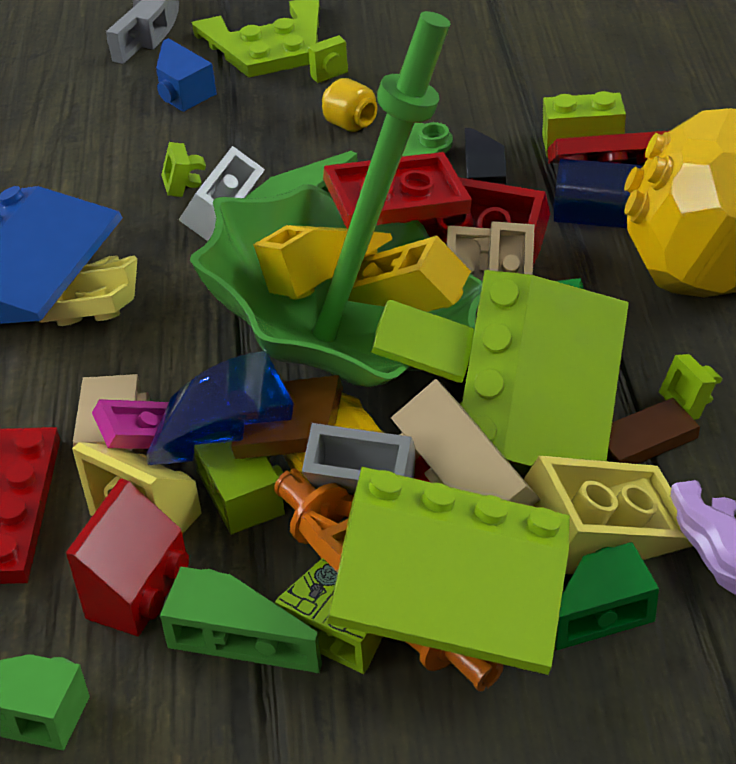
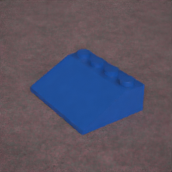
M13 186L4 190L0 194V324L41 321L122 220L123 217L120 212L40 186L27 188Z

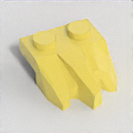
M108 256L95 263L86 264L39 322L57 321L58 326H66L77 323L83 319L82 317L94 316L96 321H104L119 316L120 309L130 303L135 296L136 256H128L120 260L118 256Z

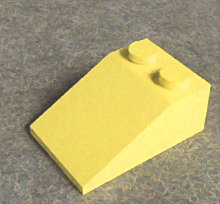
M538 456L524 478V481L540 498L533 507L548 508L554 512L570 515L569 552L565 574H574L584 555L594 553L605 547H615L633 542L642 560L693 546L680 530L677 522V509L670 496L671 487L658 466Z

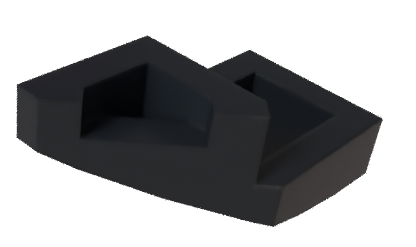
M465 128L467 179L506 185L505 146L475 129Z

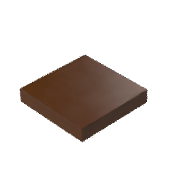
M333 375L248 385L231 443L235 459L306 452L312 423L335 426L343 391L340 376Z

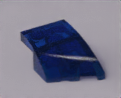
M264 351L234 357L209 368L185 384L170 398L147 452V464L158 465L193 461L195 445L242 441L244 424L292 420L294 403L270 357Z

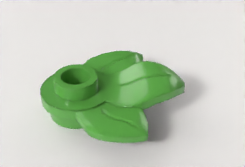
M438 122L427 124L414 123L402 157L438 152L445 153L453 146V136L449 132V128L445 124Z

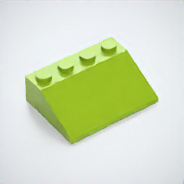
M485 270L462 408L519 475L526 476L538 456L607 461L629 302L535 275Z
M361 467L348 518L327 624L549 675L552 667L569 552L570 515L554 512L548 508H537L503 500L493 495H481L464 491L442 483H430L390 471H379Z

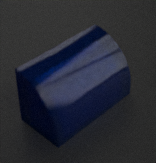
M560 159L555 191L554 222L627 228V215L624 213L630 197V192L625 191L624 187L631 170L634 167L641 169L642 165Z

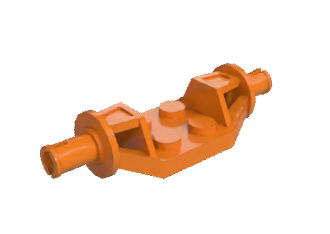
M292 468L291 472L285 471L277 479L274 491L295 510L290 522V533L299 543L310 544L320 558H323L338 572L348 519L343 522L340 521L344 516L349 517L354 495H349L343 486L336 483L325 484L316 489L302 476L298 469ZM406 642L420 653L419 660L427 670L437 671L452 663L473 683L478 691H484L485 687H491L503 671V664Z

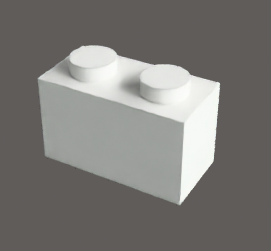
M232 146L195 193L179 221L208 241L213 234L216 222L213 207L214 199L217 197L245 198L265 169Z

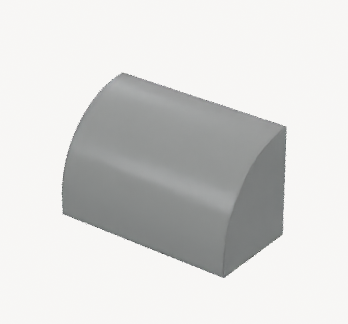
M312 423L302 473L315 488L329 483H336L343 486L348 493L355 494L361 467L379 471H390L397 475L414 479L415 446L412 437Z

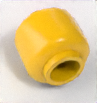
M340 78L333 82L323 93V115L328 122L349 132H356L364 127H368L376 117L378 110L376 97L373 90L349 78Z

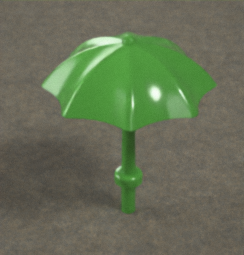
M430 11L420 14L400 74H389L381 80L377 91V101L387 114L332 279L314 287L315 291L311 295L301 299H290L289 296L269 293L253 245L286 225L346 228L330 193L319 187L305 184L277 196L246 199L217 197L213 201L216 215L213 234L203 247L191 255L190 261L199 278L213 296L228 310L251 326L262 350L274 360L312 366L333 375H339L340 379L361 387H374L385 384L398 377L404 371H423L373 354L371 351L377 325L385 307L348 301L374 231L391 233L392 240L379 247L377 253L430 238L424 225L418 220L408 223L376 224L414 123L430 120L440 100L439 94L429 83L450 27V21L443 15ZM470 274L463 286V294L457 303L449 308H440L428 311V313L475 329L476 311L479 306L483 281Z

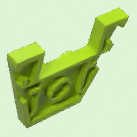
M319 0L289 1L290 14L293 19L280 18L272 24L263 26L247 25L235 32L228 31L221 16L192 21L193 34L198 39L205 38L209 42V48L212 50L219 49L225 55V60L247 77L309 65L308 46L318 43L317 31L319 28L320 2Z

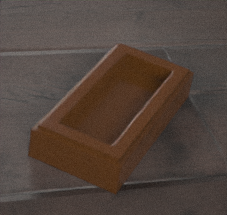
M670 398L612 422L607 459L609 462L641 463L699 438L700 426L674 398Z

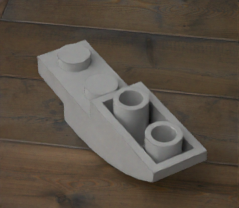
M133 0V8L106 31L112 61L124 64L141 47L154 50L171 30L178 14L179 0Z

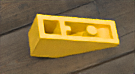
M436 235L368 256L362 261L348 301L385 307L389 300H394L425 312L449 308L461 298L463 286L471 270Z

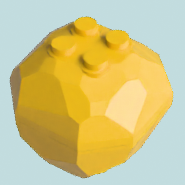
M736 109L705 110L687 119L669 132H665L663 135L655 133L646 148L645 157L648 158L641 169L634 167L631 170L624 187L625 191L630 192V197L624 213L627 215V231L656 285L672 293L698 297L736 293Z

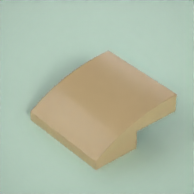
M492 221L490 229L448 226L446 245L471 270L470 274L483 281L485 270L533 275L534 224Z

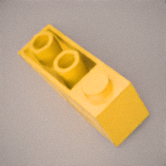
M286 225L253 244L269 293L289 296L290 299H301L311 295L315 291L314 287L332 279L348 229ZM374 231L364 259L370 255L377 254L379 247L391 241V233Z

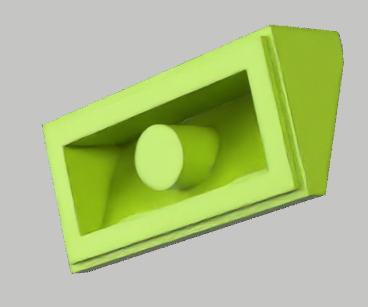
M389 300L377 325L371 352L462 383L470 359L475 329L397 301Z

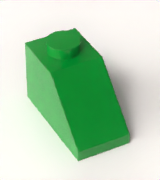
M633 542L615 547L601 548L594 553L582 557L562 594L555 640L556 650L655 622L659 587Z

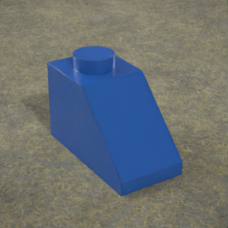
M169 38L162 42L156 66L159 82L157 89L161 99L184 112L217 94L211 62Z

